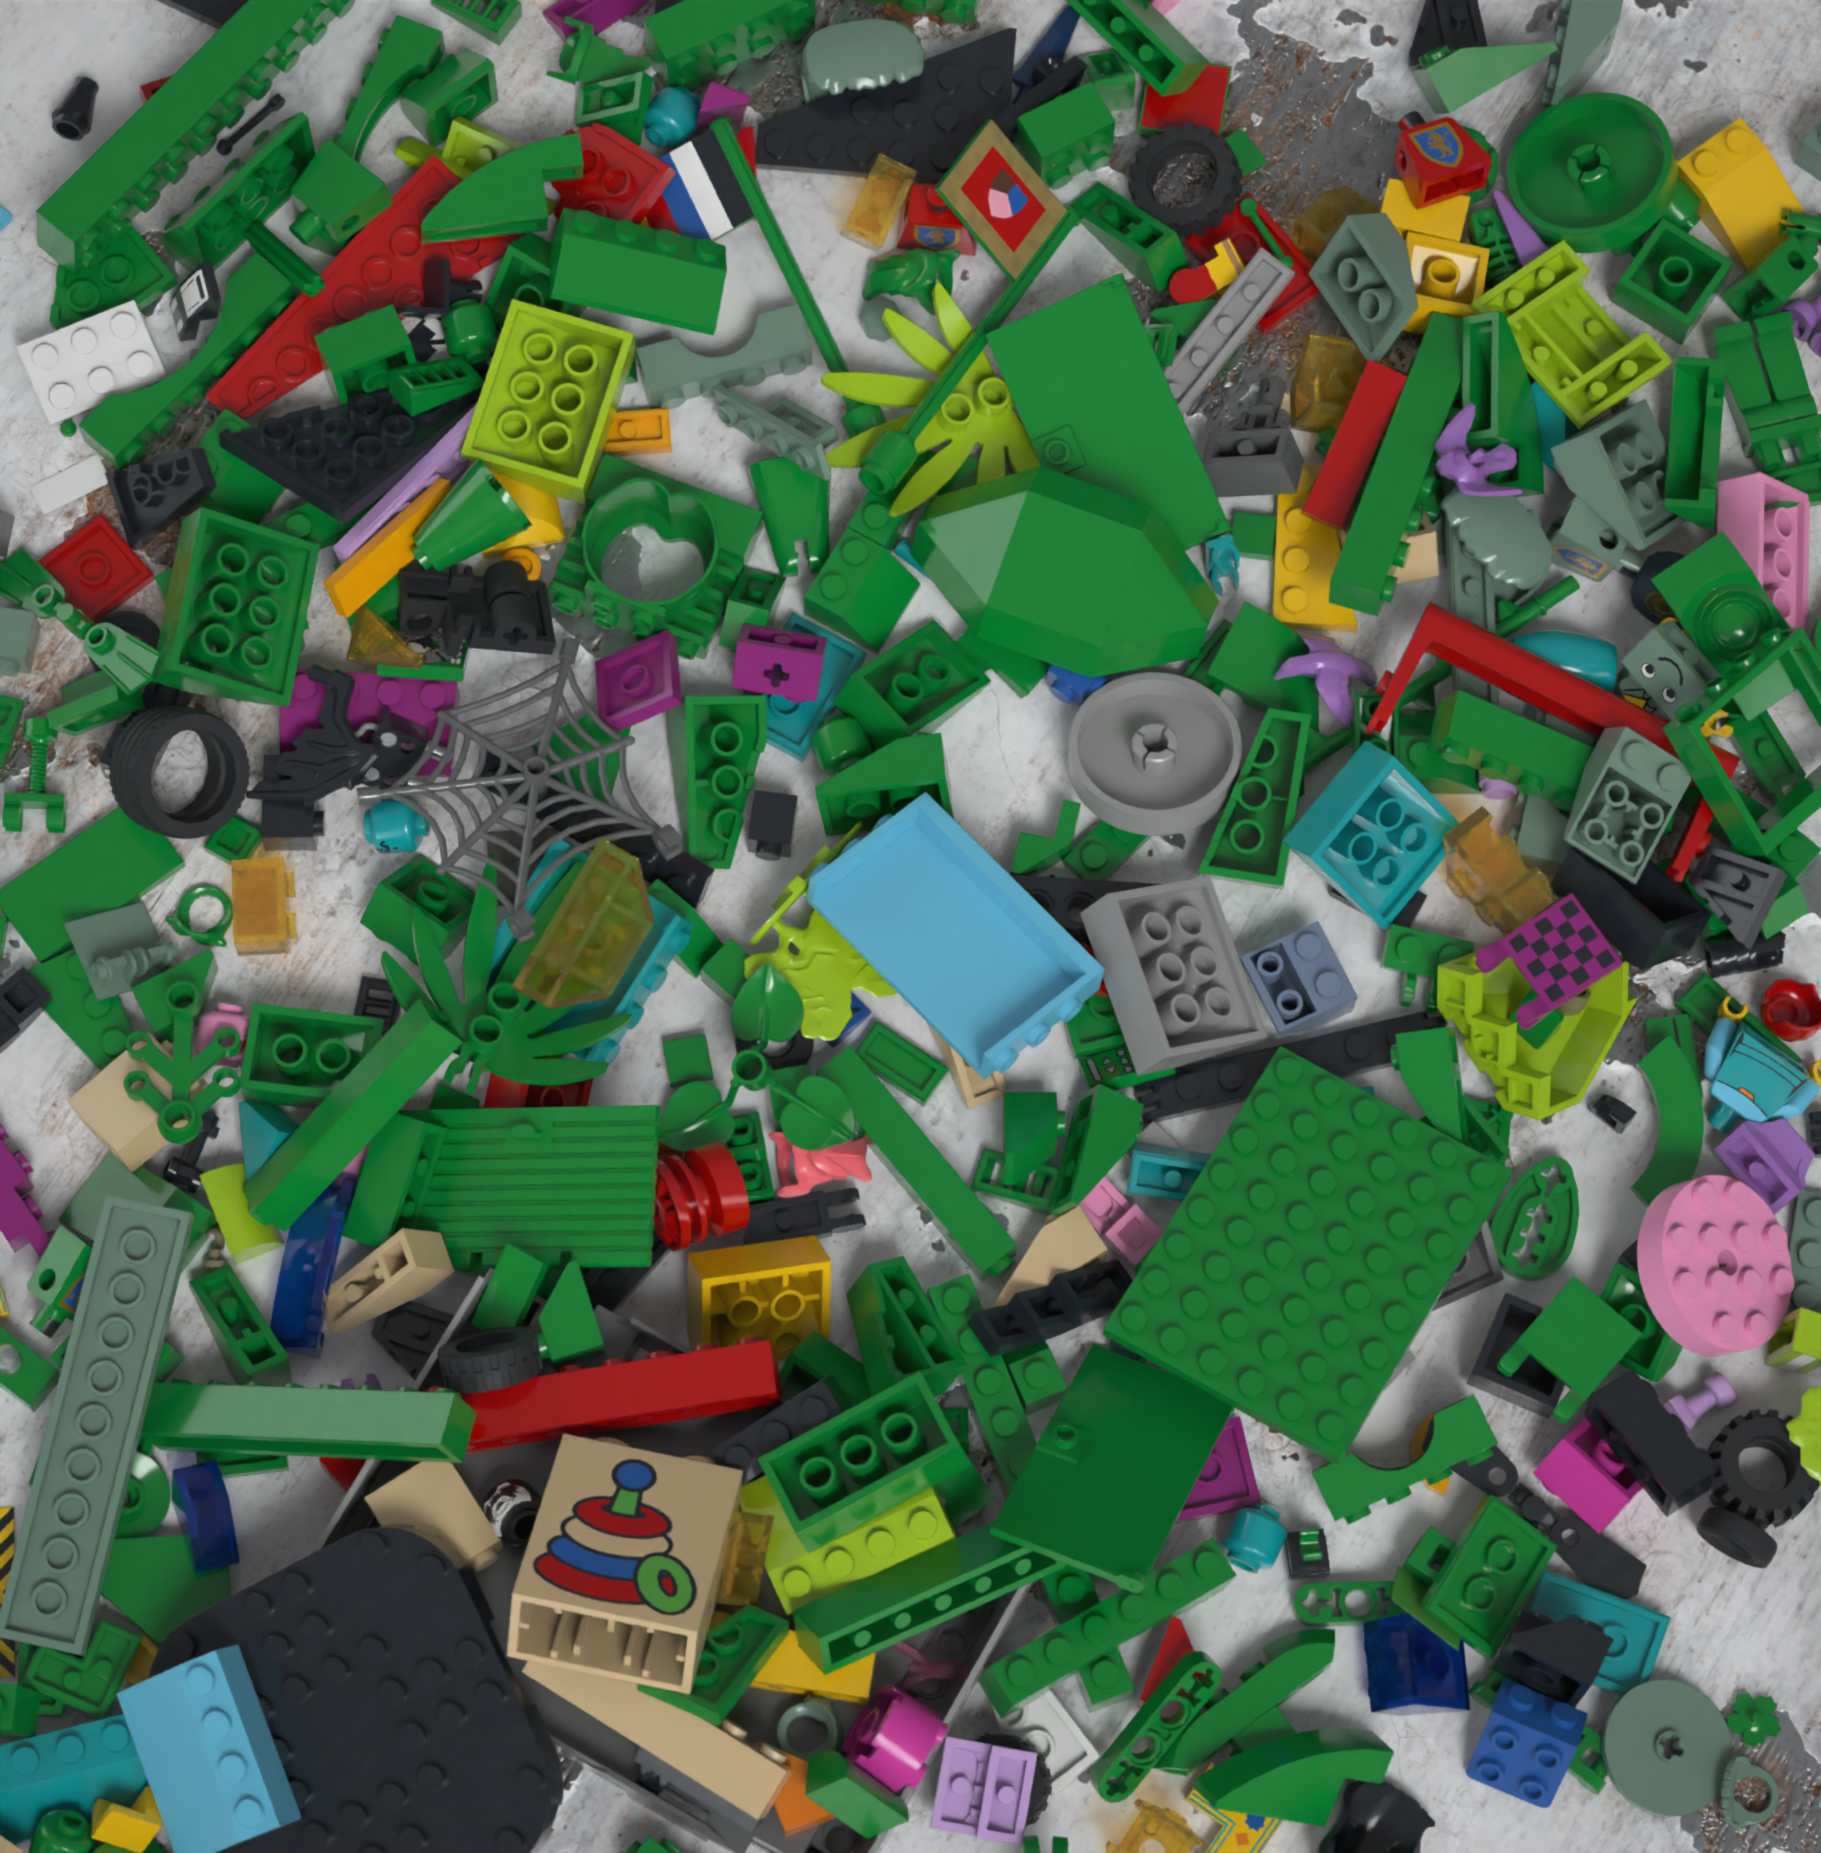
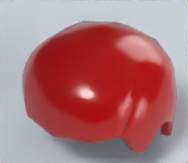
M1791 978L1775 980L1761 995L1760 1015L1762 1022L1773 1035L1783 1041L1798 1042L1809 1039L1821 1029V999L1816 993L1815 985L1813 983H1800Z

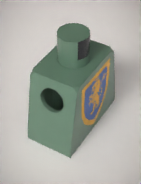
M1576 496L1552 520L1546 534L1552 546L1553 564L1595 582H1601L1613 570L1634 580L1645 560L1644 556L1626 548L1628 541Z

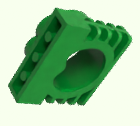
M605 453L585 497L586 505L582 514H579L576 528L568 539L565 553L559 560L554 578L547 587L548 600L552 602V606L562 613L568 615H575L576 612L591 617V620L602 628L614 630L617 627L631 632V636L638 641H643L668 629L677 638L679 657L693 660L695 657L706 659L711 641L716 636L723 614H725L728 598L737 584L741 572L747 567L762 532L763 512ZM645 526L653 529L664 542L676 543L685 541L693 544L701 555L704 570L702 578L686 592L667 600L644 602L623 597L604 585L602 565L609 547L621 534L632 528Z

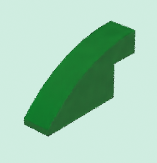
M579 133L552 137L522 146L492 160L471 173L450 190L422 221V244L547 231L548 212L544 182L581 179L583 177L584 164Z
M1496 311L1463 317L1462 409L1469 403L1474 404L1476 407L1472 426L1466 434V443L1488 451L1502 443L1514 448L1517 454V463L1514 465V468L1490 474V481L1503 487L1522 488L1523 494L1513 495L1516 498L1544 494L1543 457L1535 402L1520 349L1503 312Z
M1337 1728L1295 1733L1261 1743L1234 1755L1199 1776L1195 1780L1193 1788L1215 1809L1325 1827L1344 1779L1348 1778L1381 1784L1394 1751L1370 1730Z

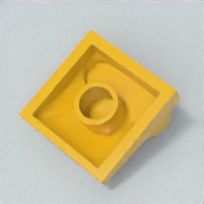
M489 469L529 519L532 526L526 531L482 551L483 558L502 555L518 547L532 549L566 542L556 496L543 493Z

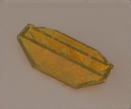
M602 837L600 838L512 985L513 989L550 1010L611 997L654 925V918L638 858Z

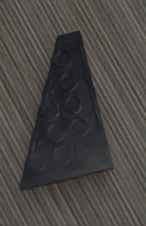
M1007 28L923 60V73L919 76H913L905 83H898L893 79L889 85L885 87L877 86L874 90L863 88L860 91L848 89L843 91V93L829 96L759 123L755 159L756 169L939 183L985 121L992 119L995 123L996 118L1010 107L1017 29Z
M485 362L471 364L470 366L485 382L490 365ZM459 371L455 373L458 378L463 377ZM388 386L377 389L370 394H358L347 397V404L322 410L320 405L287 413L279 418L271 417L259 420L257 428L231 434L229 429H225L219 434L220 447L337 521L345 524L395 486L477 404L483 387L411 417L390 394Z

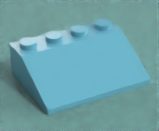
M238 1645L212 1651L116 1693L174 1853H217L302 1819Z

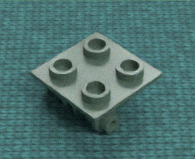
M143 902L64 924L98 1001L131 992L132 987L172 968L171 962L178 955L173 942L167 943L164 940H160Z

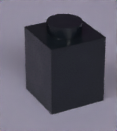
M755 790L747 837L748 852L755 853L756 857L768 861H777L781 857L791 858L798 812L797 795Z

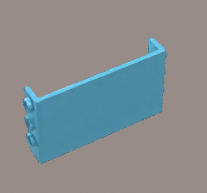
M926 792L894 816L889 813L882 817L874 826L873 832L862 840L859 837L853 839L842 850L841 856L830 864L828 862L821 863L812 871L808 878L809 885L806 901L984 1080L995 1071L1003 1073L1009 1069L1017 1060L1019 1052L1028 1045L1034 1048L1042 1043L1049 1035L1051 1027L1060 1020L1064 1023L1070 1021L1081 1010L1082 1003L1100 989L1105 969Z

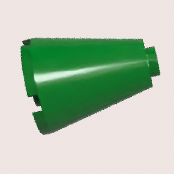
M478 458L470 465L412 537L416 546L410 551L426 571L434 566L440 572L526 531L532 526V523L484 462Z

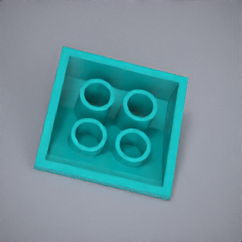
M1365 740L1283 839V842L1312 870L1380 928L1385 930L1467 829L1393 755Z

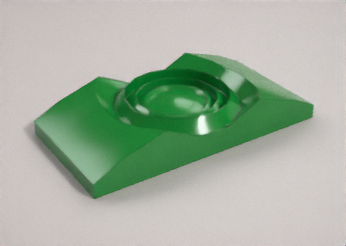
M1723 531L1650 580L1695 647L1720 676L1725 675L1733 668L1731 662L1736 657L1745 652L1753 651L1760 645L1759 638L1764 633L1778 626L1781 630L1791 628L1770 600L1751 568ZM1778 658L1735 695L1732 701L1745 720L1749 722L1795 691L1797 687L1780 658Z

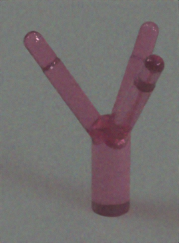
M902 1641L891 1645L915 1661L908 1664L909 1671L919 1672L894 1685L902 1691L929 1678L965 1680L968 1676L969 1667L965 1661L931 1660ZM874 1695L870 1697L869 1703L876 1705L881 1699Z

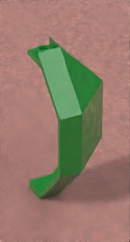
M1042 466L932 497L918 522L910 553L978 638L1089 678L1199 657L1208 625L1219 602L1217 596L1154 506Z

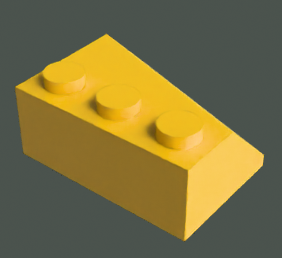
M815 1235L687 1253V1333L691 1350L693 1347L702 1344H717L719 1348L735 1346L737 1341L742 1338L762 1337L764 1341L770 1340L777 1351V1356L781 1360L788 1357L813 1330L826 1339L830 1338L831 1260Z

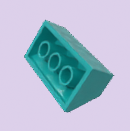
M124 1714L0 1745V1836L14 1845L31 1841L40 1820L47 1813L55 1810L76 1811L92 1825L93 1805L99 1798L131 1808L145 1787H150Z

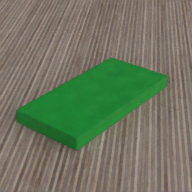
M118 807L0 889V909L38 961L44 963L55 958L73 945L64 926L66 922L129 906L183 869L185 863L164 835L139 826Z

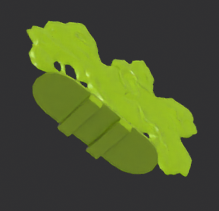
M861 820L833 850L824 845L803 872L790 882L771 906L776 912L748 943L756 945L772 927L779 932L780 947L772 953L752 954L745 959L744 975L747 980L755 971L767 963L772 964L794 987L802 999L804 1020L801 1025V1033L805 1038L814 1039L820 1037L823 1041H833L839 1037L853 1016L850 1007L851 991L853 989H862L875 998L889 997L898 993L815 909L811 913L809 926L804 930L786 925L781 919L802 895L807 897L808 878L812 871L821 863L828 862L830 864L841 856L845 846L861 830L863 826ZM790 941L799 949L798 955H793L789 951Z

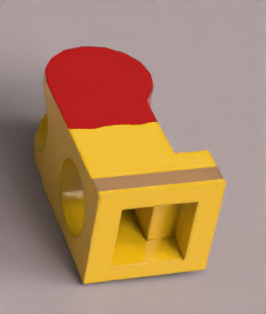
M1229 238L1214 245L1219 255L1218 257L1196 269L1185 268L1173 275L1170 280L1169 290L1178 305L1209 299L1219 300L1244 270L1245 266Z

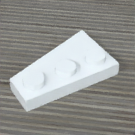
M1051 1690L1003 1719L1000 1718L993 1706L1003 1734L1021 1737L1023 1741H1029L1035 1746L1034 1749L1044 1756L1046 1760L1044 1761L1047 1769H1050L1051 1773L1049 1781L1052 1791L1048 1799L1101 1758L1100 1753Z

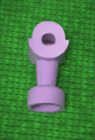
M1715 1372L1704 1379L1702 1384L1704 1390L1685 1400L1679 1394L1663 1405L1670 1414H1675L1682 1421L1686 1434L1693 1428L1695 1421L1713 1406L1718 1409H1725L1737 1401L1732 1386L1721 1373Z

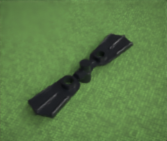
M1434 1418L1430 1420L1427 1436L1422 1445L1423 1451L1427 1449L1432 1439ZM1496 1445L1491 1447L1493 1456L1469 1467L1467 1461L1463 1460L1450 1467L1452 1471L1486 1494H1492L1494 1497L1508 1495L1507 1498L1522 1510L1527 1519L1538 1522L1547 1532L1551 1529L1550 1540L1558 1546L1555 1552L1589 1587L1624 1600L1638 1595L1641 1579L1647 1568L1646 1564L1601 1533L1598 1534L1592 1527L1580 1519L1574 1517L1560 1519L1561 1516L1552 1510L1542 1497L1533 1494L1522 1483L1519 1482L1517 1484L1518 1472L1515 1465ZM1493 1468H1501L1506 1473V1479L1500 1485L1491 1483L1488 1478L1489 1472ZM1567 1529H1573L1579 1534V1540L1573 1546H1567L1561 1540L1562 1533Z

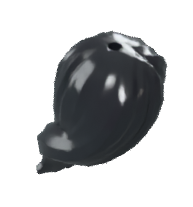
M1355 1780L1348 1784L1342 1792L1337 1819L1326 1836L1320 1841L1316 1848V1853H1420L1422 1835L1427 1828L1435 1826V1821L1428 1815L1426 1810L1421 1808L1420 1803L1416 1799L1406 1794L1403 1790L1396 1788L1391 1783L1382 1781L1381 1784Z

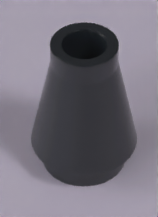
M77 77L71 89L52 112V128L59 136L68 140L78 141L91 131L95 100L99 90L98 84L92 79Z

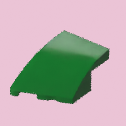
M1245 601L1207 672L1206 679L1243 696L1244 704L1266 714L1268 708L1310 714V728L1319 732V691L1315 684L1316 679L1300 675L1274 680L1276 672L1284 662L1291 657L1307 655L1310 652L1309 647L1304 643L1302 637L1285 624Z

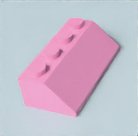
M1761 472L1718 482V499L1716 502L1717 534L1722 531L1725 533L1751 568L1766 594L1791 628L1803 627L1808 636L1810 519L1808 494ZM1778 501L1800 502L1795 507L1787 509L1780 507L1764 511L1765 504Z

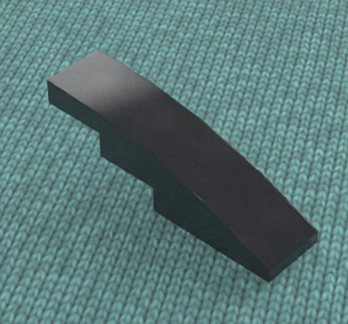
M1119 1259L1059 1273L1053 1277L1047 1286L1015 1293L1006 1305L975 1312L967 1324L990 1358L1064 1334L1114 1311L1133 1280Z

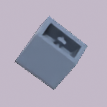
M1319 921L1240 956V961L1278 1035L1318 1028L1352 1012L1358 996Z

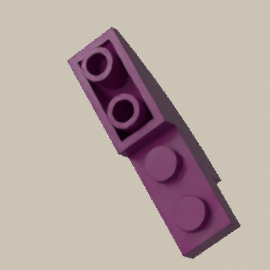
M0 1123V1230L14 1253L30 1243L41 1259L55 1234V1230L52 1229L45 1233L37 1221L44 1215L29 1194L21 1199L23 1195L34 1189L28 1177L34 1170L20 1150L13 1154L9 1151L3 1141L10 1136Z

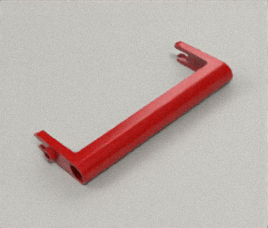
M1431 601L1423 612L1394 672L1392 673L1388 670L1384 672L1374 692L1382 697L1364 731L1368 735L1371 734L1372 730L1378 733L1382 732L1424 653H1429L1600 739L1605 728L1627 726L1682 761L1662 729L1669 721ZM1707 741L1728 778L1731 780L1740 757ZM1691 779L1689 785L1698 789L1694 780ZM1699 789V797L1665 871L1677 883L1682 882L1694 856L1701 857L1713 835L1707 831V828L1714 813Z

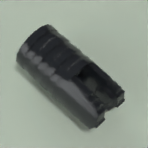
M1759 931L1751 950L1744 948L1734 936L1704 941V959L1709 976L1714 979L1721 976L1725 977L1732 974H1741L1779 966L1783 963L1784 951L1781 949L1785 947L1786 934L1780 931L1771 938L1766 939Z

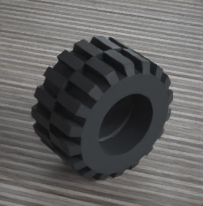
M1760 1409L1749 1411L1745 1417L1740 1414L1733 1418L1727 1426L1723 1427L1707 1450L1713 1460L1714 1468L1717 1470L1710 1486L1713 1493L1709 1499L1715 1506L1720 1503L1725 1508L1724 1510L1733 1512L1751 1521L1763 1530H1766L1770 1524H1773L1776 1528L1784 1525L1790 1518L1793 1520L1813 1499V1494L1820 1486L1819 1481L1810 1477L1806 1469L1801 1466L1800 1447L1789 1440V1431L1786 1428V1424L1794 1419V1417L1788 1414L1783 1420L1778 1418L1779 1411L1769 1409L1765 1415H1761ZM1761 1447L1776 1454L1786 1470V1483L1784 1487L1775 1492H1763L1750 1486L1742 1477L1739 1469L1738 1460L1740 1453L1747 1448Z

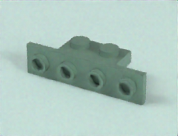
M721 384L713 388L718 402L716 407L717 414L727 427L736 428L746 434L751 441H758L770 448L777 456H783L794 462L804 472L809 471L824 481L832 477L824 449L838 440L834 425L785 397L780 398L766 409H762Z

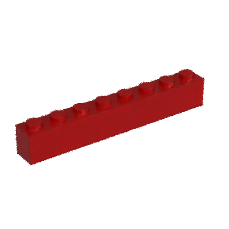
M762 1337L742 1338L737 1341V1345L719 1348L717 1344H702L693 1347L690 1353L674 1355L672 1351H657L647 1355L646 1360L630 1362L627 1358H613L602 1363L603 1366L585 1369L582 1365H568L559 1368L557 1374L541 1376L539 1373L528 1381H523L520 1384L505 1387L504 1389L483 1393H460L462 1400L477 1412L465 1454L560 1440L563 1434L579 1437L783 1405L777 1351L770 1340L764 1341ZM444 1386L430 1387V1388L426 1389L424 1392H435V1390H436L437 1388H445V1387H444Z

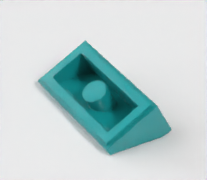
M1135 1142L1126 1192L1183 1202L1212 1154Z

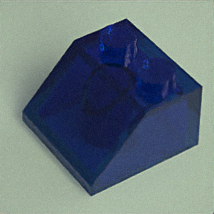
M1401 1614L1363 1623L1371 1713L1402 1716L1470 1710L1465 1649L1462 1640H1460L1459 1650L1457 1651L1410 1614Z

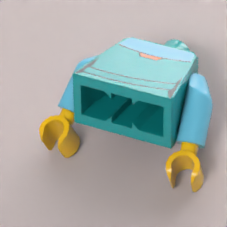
M1727 996L1718 1007L1717 1013L1719 1018L1716 1020L1705 1048L1704 1075L1709 1080L1708 1091L1720 1100L1707 1117V1120L1719 1131L1728 1134L1741 1116L1747 1121L1764 1123L1783 1118L1787 1120L1801 1115L1820 1092L1821 1078L1817 1073V1068L1821 1064V1059L1810 1063L1804 1068L1743 1022L1737 1028L1736 1024L1748 1012V1005L1744 1003L1739 1014H1733L1727 1007L1731 996Z

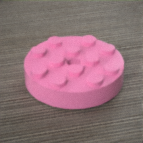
M1702 1176L1674 1184L1659 1193L1648 1207L1640 1226L1637 1244V1263L1644 1295L1652 1313L1662 1328L1682 1347L1699 1355L1709 1357L1725 1356L1750 1350L1767 1342L1777 1332L1784 1320L1790 1304L1791 1292L1795 1285L1786 1231L1779 1225L1769 1206L1754 1190L1739 1180L1728 1176Z

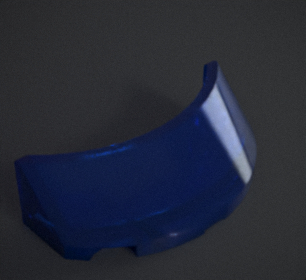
M336 1177L290 1227L281 1263L270 1326L285 1352L321 1359L325 1342L322 1329L328 1314L326 1305L344 1226L357 1188L355 1178Z

